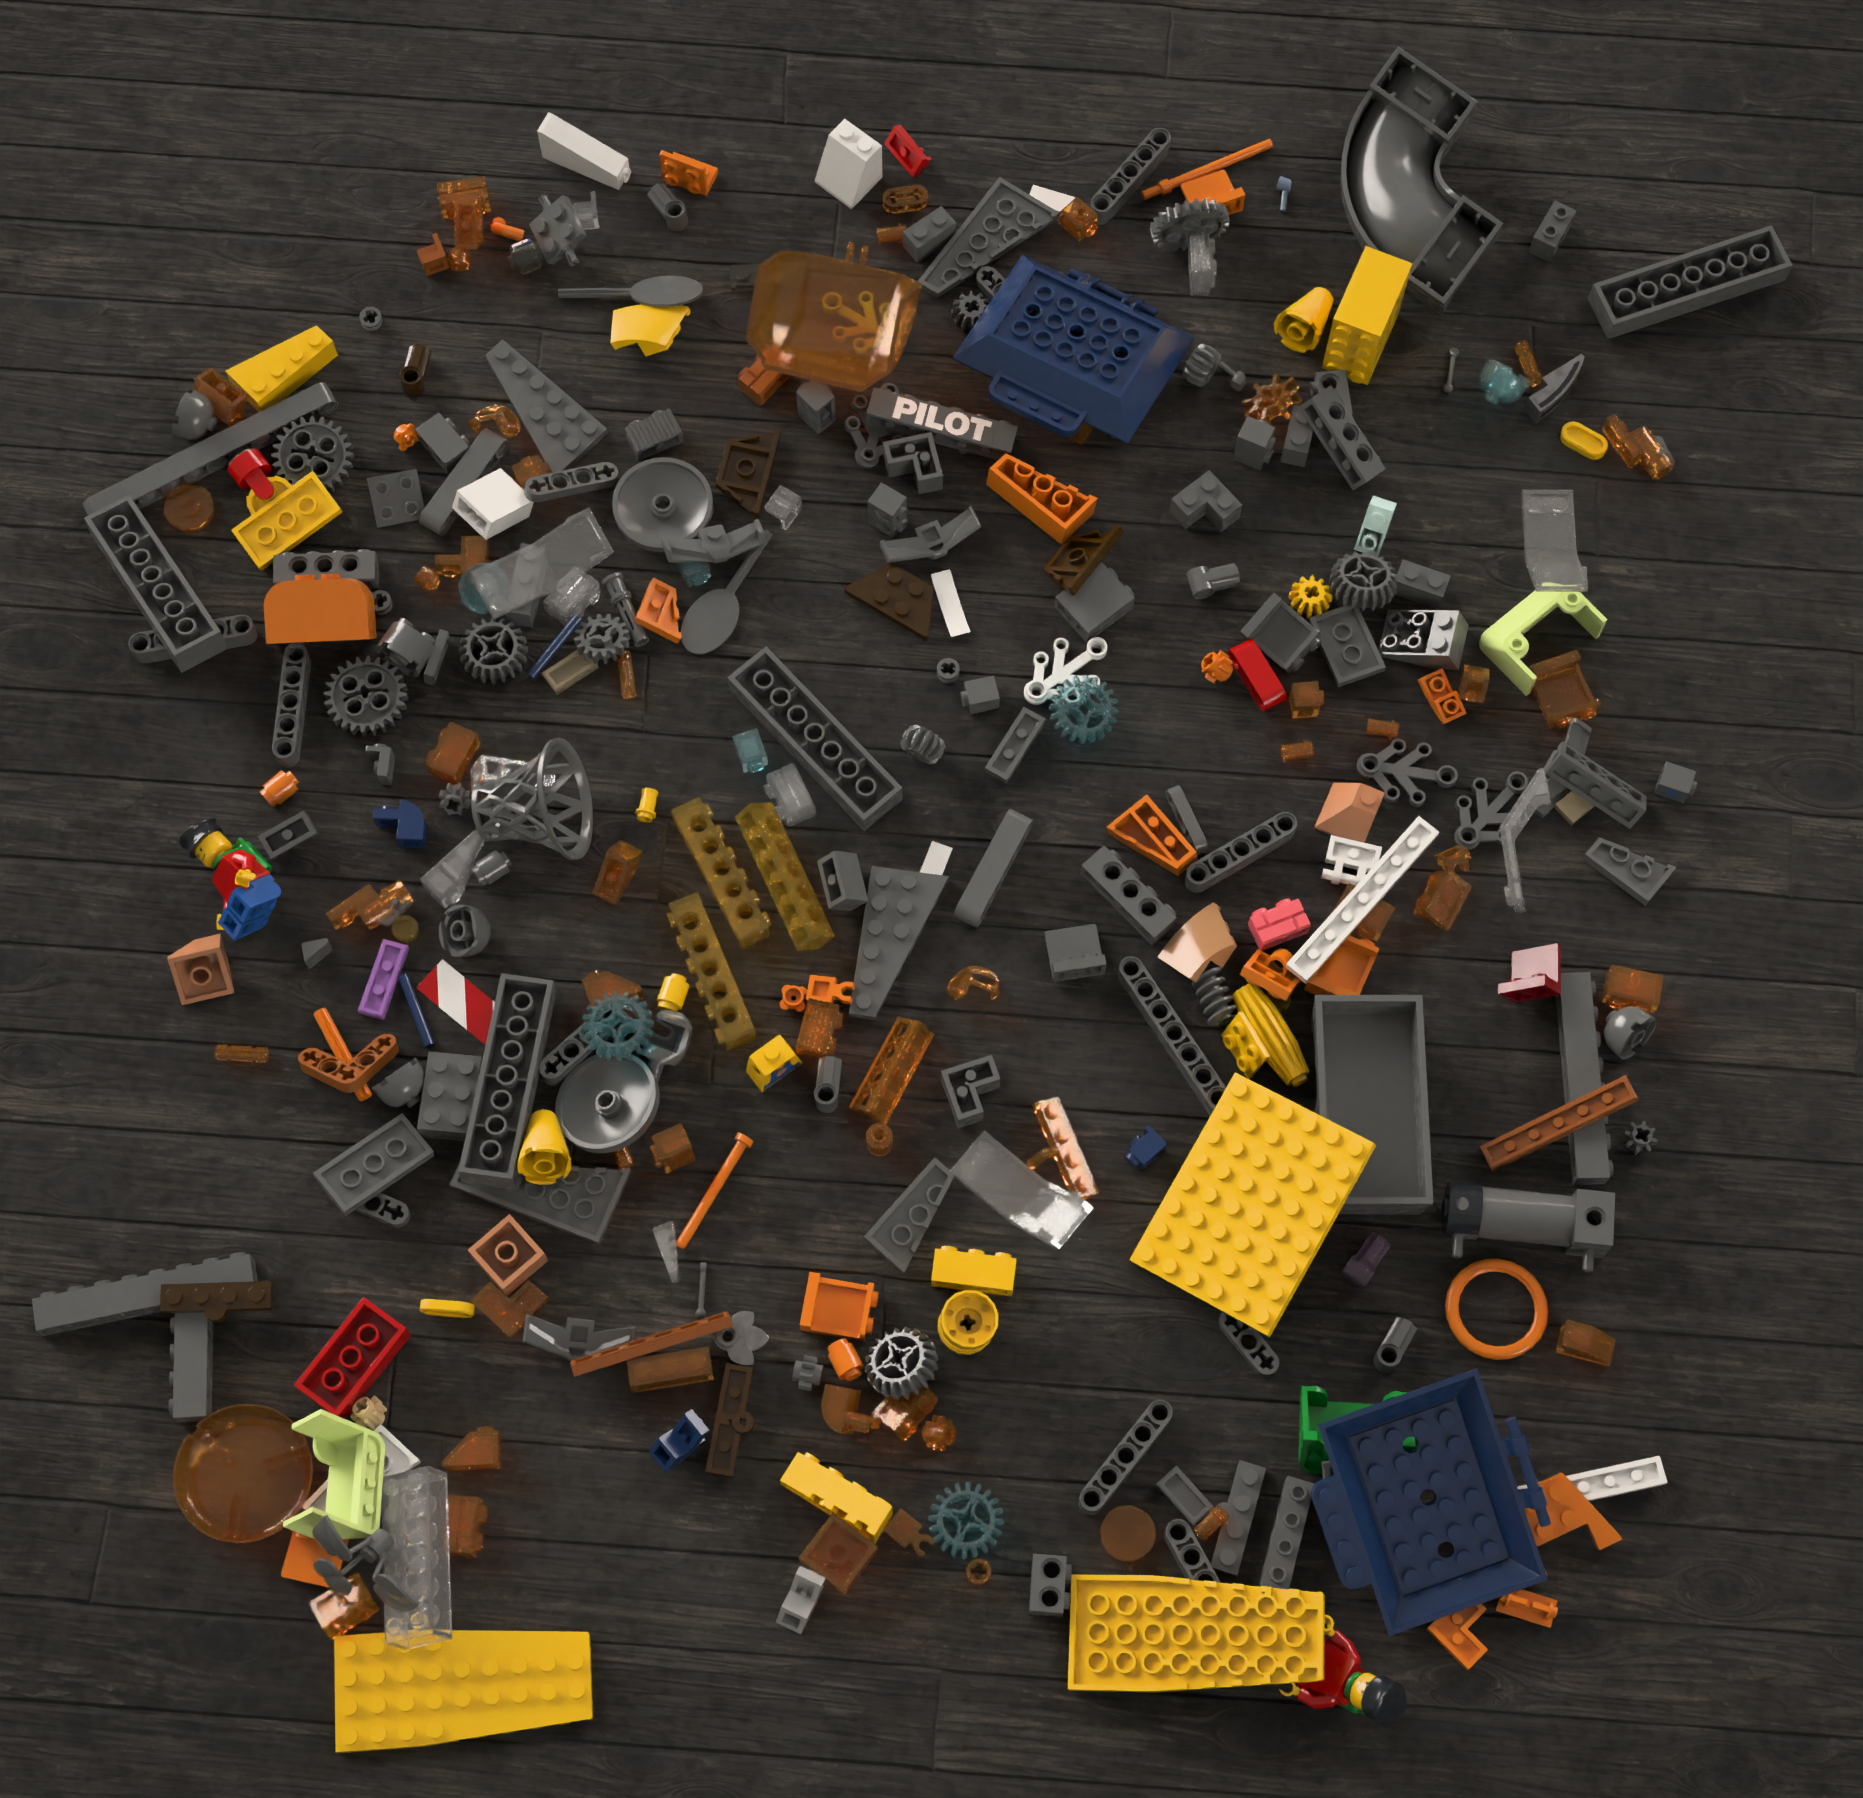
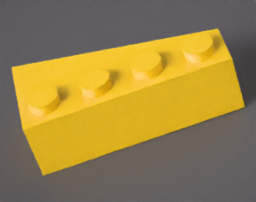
M316 325L226 370V374L231 385L258 412H261L287 398L337 357L338 354L333 340Z
M798 1452L780 1480L781 1485L875 1544L893 1516L892 1506L882 1498L868 1493L858 1483L847 1481L834 1468L829 1467L827 1469L819 1464L820 1460L807 1452L805 1455H802Z

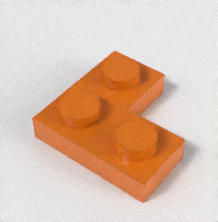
M1482 1604L1436 1619L1426 1629L1466 1670H1469L1488 1650L1468 1630L1487 1610Z

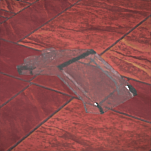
M1522 490L1525 564L1536 592H1587V566H1582L1577 556L1573 490Z
M587 508L568 517L563 524L535 543L476 569L469 576L493 619H496L562 588L613 554L614 551L590 508Z
M1544 768L1537 770L1499 827L1509 886L1504 887L1505 898L1508 907L1513 906L1515 913L1526 912L1515 840L1536 808L1551 804Z
M985 1130L950 1170L955 1175L954 1177L1012 1225L1058 1250L1093 1209L1074 1191L1069 1193L1040 1177Z

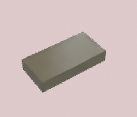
M578 650L542 672V676L555 694L558 695L598 669L599 666L598 663L594 664L593 658L586 661L584 654L579 655Z
M1573 791L1568 793L1554 806L1571 826L1595 807Z

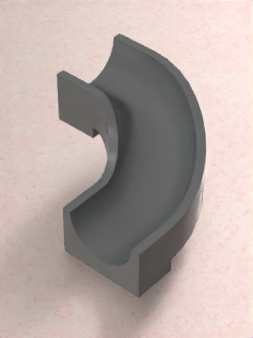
M1398 46L1370 84L1369 91L1358 106L1345 138L1341 163L1342 202L1352 232L1362 249L1364 250L1365 246L1413 263L1405 291L1442 316L1474 265L1499 238L1503 222L1464 195L1462 197L1458 196L1444 182L1440 173L1442 160L1474 117L1478 101Z

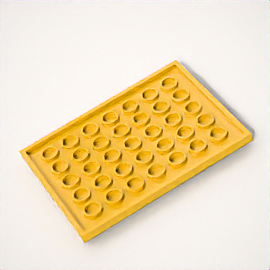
M1234 1073L1129 1260L1270 1337L1376 1145L1295 1102Z

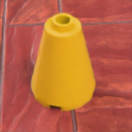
M1316 287L1277 316L1274 322V331L1276 335L1277 333L1280 334L1283 338L1281 342L1286 347L1300 353L1315 349L1320 341L1334 300L1331 293L1325 288Z
M542 1109L535 1111L530 1116L517 1159L518 1173H522L530 1183L539 1185L556 1183L557 1178L563 1176L564 1179L571 1171L572 1162L557 1116L552 1111Z

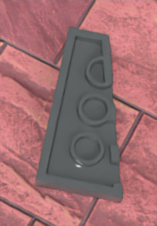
M934 1158L863 1237L902 1274L905 1273L910 1260L955 1176L937 1158Z

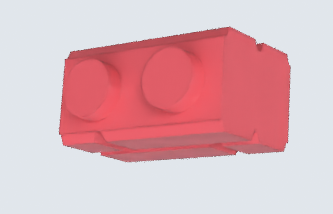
M1290 898L1279 901L1276 907L1270 910L1260 908L1254 911L1248 922L1249 929L1261 951L1307 934L1311 927L1300 900L1295 899L1291 901Z

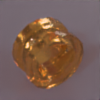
M980 1558L970 1561L965 1571L968 1582L976 1586L985 1584L991 1575L989 1563ZM976 1565L983 1566L981 1570H986V1575H982L980 1579H975V1574L971 1575V1570H974Z

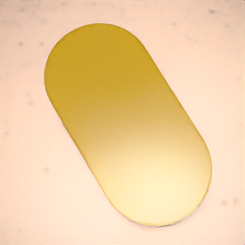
M1578 422L1566 423L1560 432V439L1564 445L1589 459H1600L1607 451V440L1602 435Z
M423 1299L420 1302L419 1311L423 1314L434 1316L471 1318L474 1316L475 1305L461 1301Z

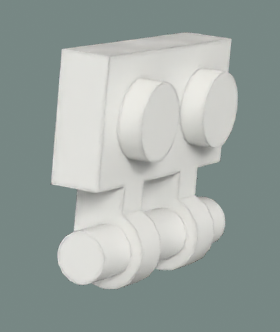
M1331 835L1325 863L1334 864V871L1323 868L1321 878L1330 880L1332 884L1339 885V883L1352 885L1355 888L1365 877L1366 872H1369L1379 861L1382 847ZM1343 867L1358 870L1357 876L1342 873Z

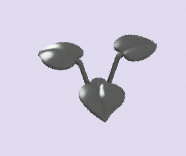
M325 1515L313 1528L312 1533L315 1540L331 1556H338L341 1560L350 1561L352 1554L362 1549L360 1554L340 1571L328 1559L319 1558L314 1562L313 1568L316 1573L323 1577L327 1585L336 1593L343 1596L351 1593L352 1586L343 1575L364 1558L370 1563L379 1561L372 1576L373 1581L376 1583L373 1589L386 1605L394 1610L405 1612L411 1611L420 1605V1603L411 1599L391 1577L380 1573L384 1562L388 1559L385 1553L394 1545L393 1538L385 1530L378 1528L365 1541L349 1549L336 1531L328 1515Z

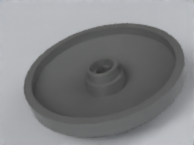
M660 457L638 463L621 477L614 490L612 508L615 522L626 539L642 549L664 552L661 544L662 537L667 539H698V529L708 527L711 521L713 497L706 478L698 469L679 459Z
M619 1051L604 1052L584 1060L568 1074L557 1095L555 1113L562 1133L575 1146L592 1153H609L629 1146L646 1132L655 1118L660 1098L658 1082L649 1067L641 1059L629 1053Z

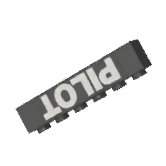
M875 387L873 388L864 423L906 436L932 432L933 440L936 444L994 460H999L1005 453L1011 454L1018 426L1012 425L1008 421L989 419L983 414L975 415L964 412L960 408H949L941 406L935 401L927 402L909 394L901 395L887 388L879 389Z

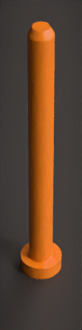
M738 1132L734 1139L737 1141L678 1238L676 1242L678 1248L684 1249L743 1151L746 1147L751 1148L754 1141L746 1135Z

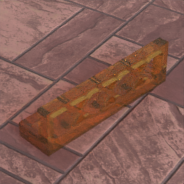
M897 1017L849 1108L856 1112L868 1114L878 1124L886 1125L935 1034L920 1021ZM903 1026H907L908 1028L905 1033L899 1037ZM895 1049L892 1057L886 1059L889 1052ZM883 1072L880 1079L874 1082L876 1076ZM870 1095V1098L867 1101L866 1105H861L864 1098Z

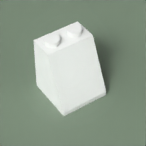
M844 119L828 136L815 183L852 209L883 177L882 145Z

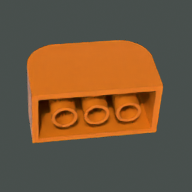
M340 573L321 574V579L316 580L315 575H295L294 581L280 582L274 585L266 594L264 600L266 644L377 638L374 598L370 589L359 580L340 578Z

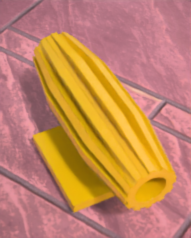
M1249 983L1241 987L1233 994V999L1239 1013L1221 1034L1225 1046L1234 1055L1238 1068L1249 1079L1254 1076L1266 1061L1286 1085L1292 1084L1294 1087L1303 1084L1308 1079L1306 1075L1309 1074V1069L1297 1040L1278 1009L1258 986Z

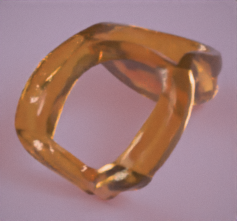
M500 404L482 408L476 413L475 418L468 422L476 434L481 431L480 422L490 419L495 420L499 430L507 437L517 435L520 430V422L517 416L509 408ZM498 411L497 413L481 416L482 413Z
M969 966L962 969L947 985L948 995L955 1001L962 999L966 995L970 985L991 992L990 1000L992 1001L1000 994L998 990V976L991 970L980 966ZM972 974H980L994 979L993 985L979 982L972 977Z

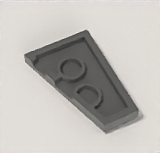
M1600 837L1582 858L1645 906L1676 869L1675 866L1670 864L1665 866L1654 862V858L1647 855L1641 857L1631 853L1628 848Z

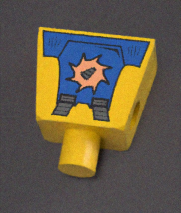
M778 1035L751 1054L746 1073L760 1091L763 1092L801 1065L802 1061L783 1037Z

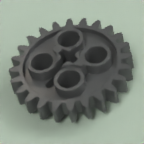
M1196 198L1192 203L1185 200L1183 205L1175 203L1174 208H1166L1167 212H1159V217H1154V222L1150 224V231L1154 244H1158L1159 248L1164 246L1165 250H1168L1172 247L1173 251L1182 248V251H1185L1187 247L1195 249L1197 245L1204 247L1205 242L1213 243V238H1220V233H1226L1230 219L1226 206H1222L1221 202L1217 204L1215 200L1208 202L1207 198L1198 202Z
M311 416L308 423L301 417L300 425L291 421L293 428L289 430L284 427L283 430L286 435H277L280 444H273V448L277 453H273L271 456L277 462L272 465L275 470H279L276 473L277 476L286 479L293 486L313 471L316 474L318 468L327 467L326 473L322 475L316 474V476L325 488L328 487L334 492L333 484L336 482L342 486L343 483L340 477L348 478L349 474L345 469L353 468L352 463L347 461L354 459L353 453L348 452L353 449L351 443H346L349 440L348 435H341L343 433L342 427L335 428V423L332 420L326 425L324 417H321L319 422H316L314 416ZM303 438H309V439H310V441H309V443H308L307 445H305V446H300V445H298V444H299V441H300L301 439H303ZM326 444H334L331 451H323V447ZM292 450H297L300 453H292ZM296 461L303 462L302 467L299 469L292 468L293 463Z
M370 656L366 657L365 662H361L360 658L356 657V664L353 665L347 660L348 668L344 669L338 666L339 675L331 673L334 683L326 682V686L330 691L324 692V696L327 699L324 704L329 709L327 712L330 718H334L333 721L336 726L341 724L344 732L351 728V733L355 736L358 730H361L363 737H365L367 731L371 730L372 734L376 736L377 728L386 732L385 725L387 723L394 727L393 718L401 719L402 716L399 710L407 709L403 702L409 699L407 693H404L408 691L407 685L403 683L405 681L403 675H398L397 667L391 669L389 661L382 665L380 657H377L374 663L371 662ZM375 679H381V680H382V681H381L379 684H377V685H372V684H371V682H372L373 680H375ZM350 685H357L356 688L351 691L346 690V688ZM380 702H387L382 708L376 707ZM356 707L362 708L361 711H359L356 714L351 713V711Z

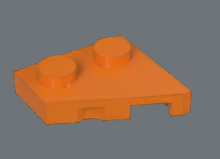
M653 577L634 622L678 643L682 635L678 631L677 620L679 619V610L676 606V589Z

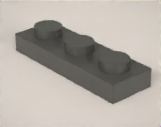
M1023 707L986 765L985 772L1007 784L1044 726L1046 719Z

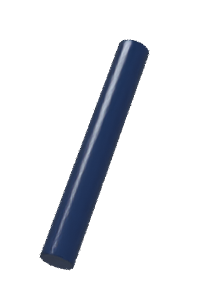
M574 614L527 672L531 677L536 679L583 620L578 615Z
M403 974L398 978L424 1047L431 1048L435 1043L409 975Z

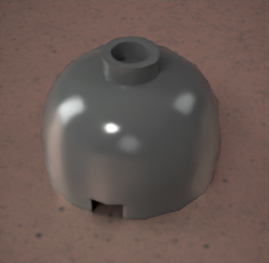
M191 388L189 392L184 394L175 413V416L178 417V424H172V435L185 440H198L204 437L208 431L212 432L214 430L217 418L214 417L215 409L207 396Z
M453 905L444 913L447 914L445 921L440 922L439 939L442 948L445 951H449L451 956L454 957L475 956L484 950L491 936V925L487 916L480 909L470 905Z
M1628 1006L1618 1011L1613 1010L1605 1019L1607 1023L1604 1029L1605 1042L1620 1059H1628L1635 1054L1631 1050L1639 1043L1642 1047L1647 1043L1656 1028V1023L1653 1021L1656 1019L1640 1007Z
M414 1058L372 1089L385 1104L391 1107H400L406 1104L410 1108L421 1100L419 1094L423 1091L425 1071L419 1061Z

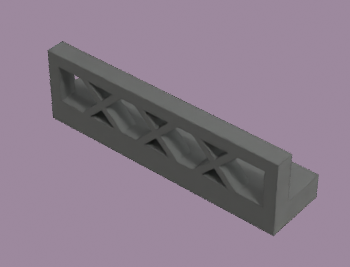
M1564 741L1559 744L1557 756L1548 765L1545 773L1631 829L1646 812L1647 796Z

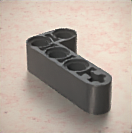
M613 1003L606 1004L540 1062L539 1070L542 1079L549 1086L560 1085L577 1065L596 1054L611 1039L627 1052L637 1051L643 1043L639 1026L620 1006ZM615 1014L619 1016V1019L614 1023L606 1021L609 1015ZM590 1032L599 1033L595 1040H587L586 1036ZM627 1033H635L637 1035L633 1041H625L623 1039ZM571 1049L579 1051V1054L574 1058L566 1056V1053ZM550 1068H552L553 1070H556V1069H557V1073H555V1074H553L552 1072H549V1073H548V1070H549Z

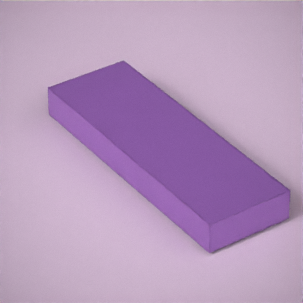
M383 939L358 1008L359 1014L380 1020L385 1019L399 979L398 977L401 974L409 951L408 945Z

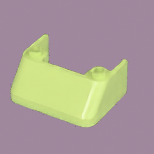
M1552 584L1541 585L1481 635L1479 641L1481 651L1525 696L1530 694L1537 676L1520 660L1527 654L1529 649V643L1523 634L1556 607H1559L1565 613L1571 614L1595 639L1600 636L1607 619L1578 590Z
M322 1409L293 1423L292 1430L313 1438V1452L320 1462L329 1465L326 1512L312 1507L283 1521V1527L315 1539L312 1533L313 1528L325 1515H328L342 1539H359L371 1536L380 1527L385 1457L383 1438L375 1431Z

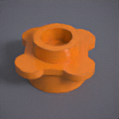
M413 424L400 425L394 432V440L399 443L398 448L401 451L407 450L408 447L418 441Z
M783 986L781 990L783 999L779 1003L781 1009H796L797 1012L803 1011L806 1007L804 998L807 995V989L803 986ZM792 996H795L796 999H795V1000H791V997H792Z

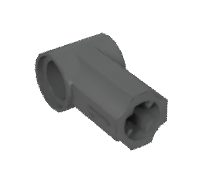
M657 183L651 187L647 197L666 220L668 228L672 231L684 230L688 225L684 203L677 200L665 184Z
M1235 563L1210 569L1206 566H1199L1189 570L1186 574L1195 599L1207 598L1215 591L1240 585L1239 571Z
M833 1056L819 1057L814 1099L816 1108L823 1113H831L838 1106L842 1060ZM823 1094L833 1096L830 1101L826 1102L819 1099Z
M1395 1318L1373 1359L1374 1366L1378 1371L1390 1373L1396 1369L1417 1331V1327L1405 1318ZM1381 1354H1391L1394 1358V1362H1385L1382 1359Z

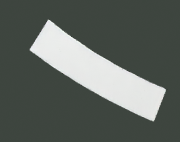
M950 569L931 574L951 637L969 633L970 629L962 610Z

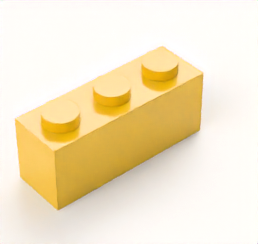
M942 1246L941 1249L935 1248L931 1286L1012 1296L1017 1258H1011V1255L1007 1253H995V1256L984 1255V1251L977 1249L960 1252L952 1246Z

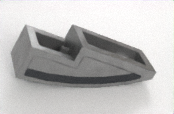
M1582 354L1544 376L1539 385V391L1528 397L1524 409L1535 423L1548 416L1569 393L1585 357Z

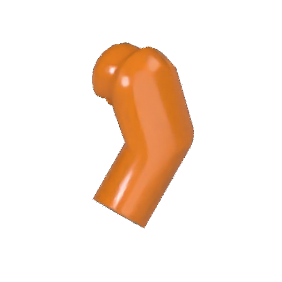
M496 217L493 219L491 230L494 234L515 241H522L524 230L505 225L506 221L503 218Z

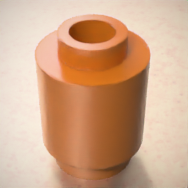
M281 770L263 785L264 788L260 793L272 807H275L277 804L281 805L299 790L296 786L299 781L290 771L284 773Z
M843 1338L828 1346V1357L839 1379L852 1381L861 1375L860 1371L864 1368V1365L852 1343Z

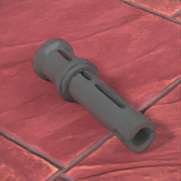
M622 573L610 574L602 580V585L607 588L611 596V604L618 608L623 621L626 623L634 646H643L650 639L647 637L643 626L634 622L637 613L631 602L632 593L626 589Z

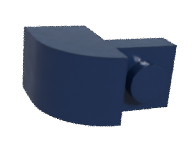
M400 800V809L393 806H382L381 808L373 809V820L376 827L397 828L396 839L400 848L426 849L427 824L422 812L415 804L407 800Z
M691 1409L682 1416L672 1430L657 1439L649 1453L666 1473L682 1463L706 1441L705 1435L709 1429L703 1420Z

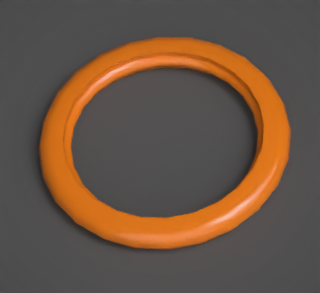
M1495 1258L1473 1262L1456 1275L1447 1291L1445 1310L1452 1333L1464 1347L1481 1357L1502 1360L1520 1356L1534 1347L1541 1339L1546 1328L1548 1305L1542 1286L1529 1271L1512 1261ZM1486 1272L1507 1273L1522 1282L1530 1292L1534 1302V1320L1527 1334L1516 1343L1507 1346L1487 1345L1476 1340L1464 1327L1459 1315L1460 1295L1468 1282L1476 1276Z

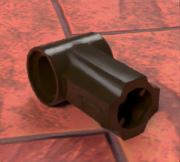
M421 344L410 346L405 366L400 371L403 392L409 397L420 396L425 389L424 379L431 357V349Z

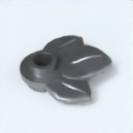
M741 1311L734 1314L731 1318L733 1327L715 1332L714 1340L720 1349L728 1352L733 1362L749 1366L754 1364L752 1351L763 1347L768 1342L769 1336L762 1329L752 1326L754 1312ZM726 1333L733 1335V1339L729 1342L723 1340V1336Z

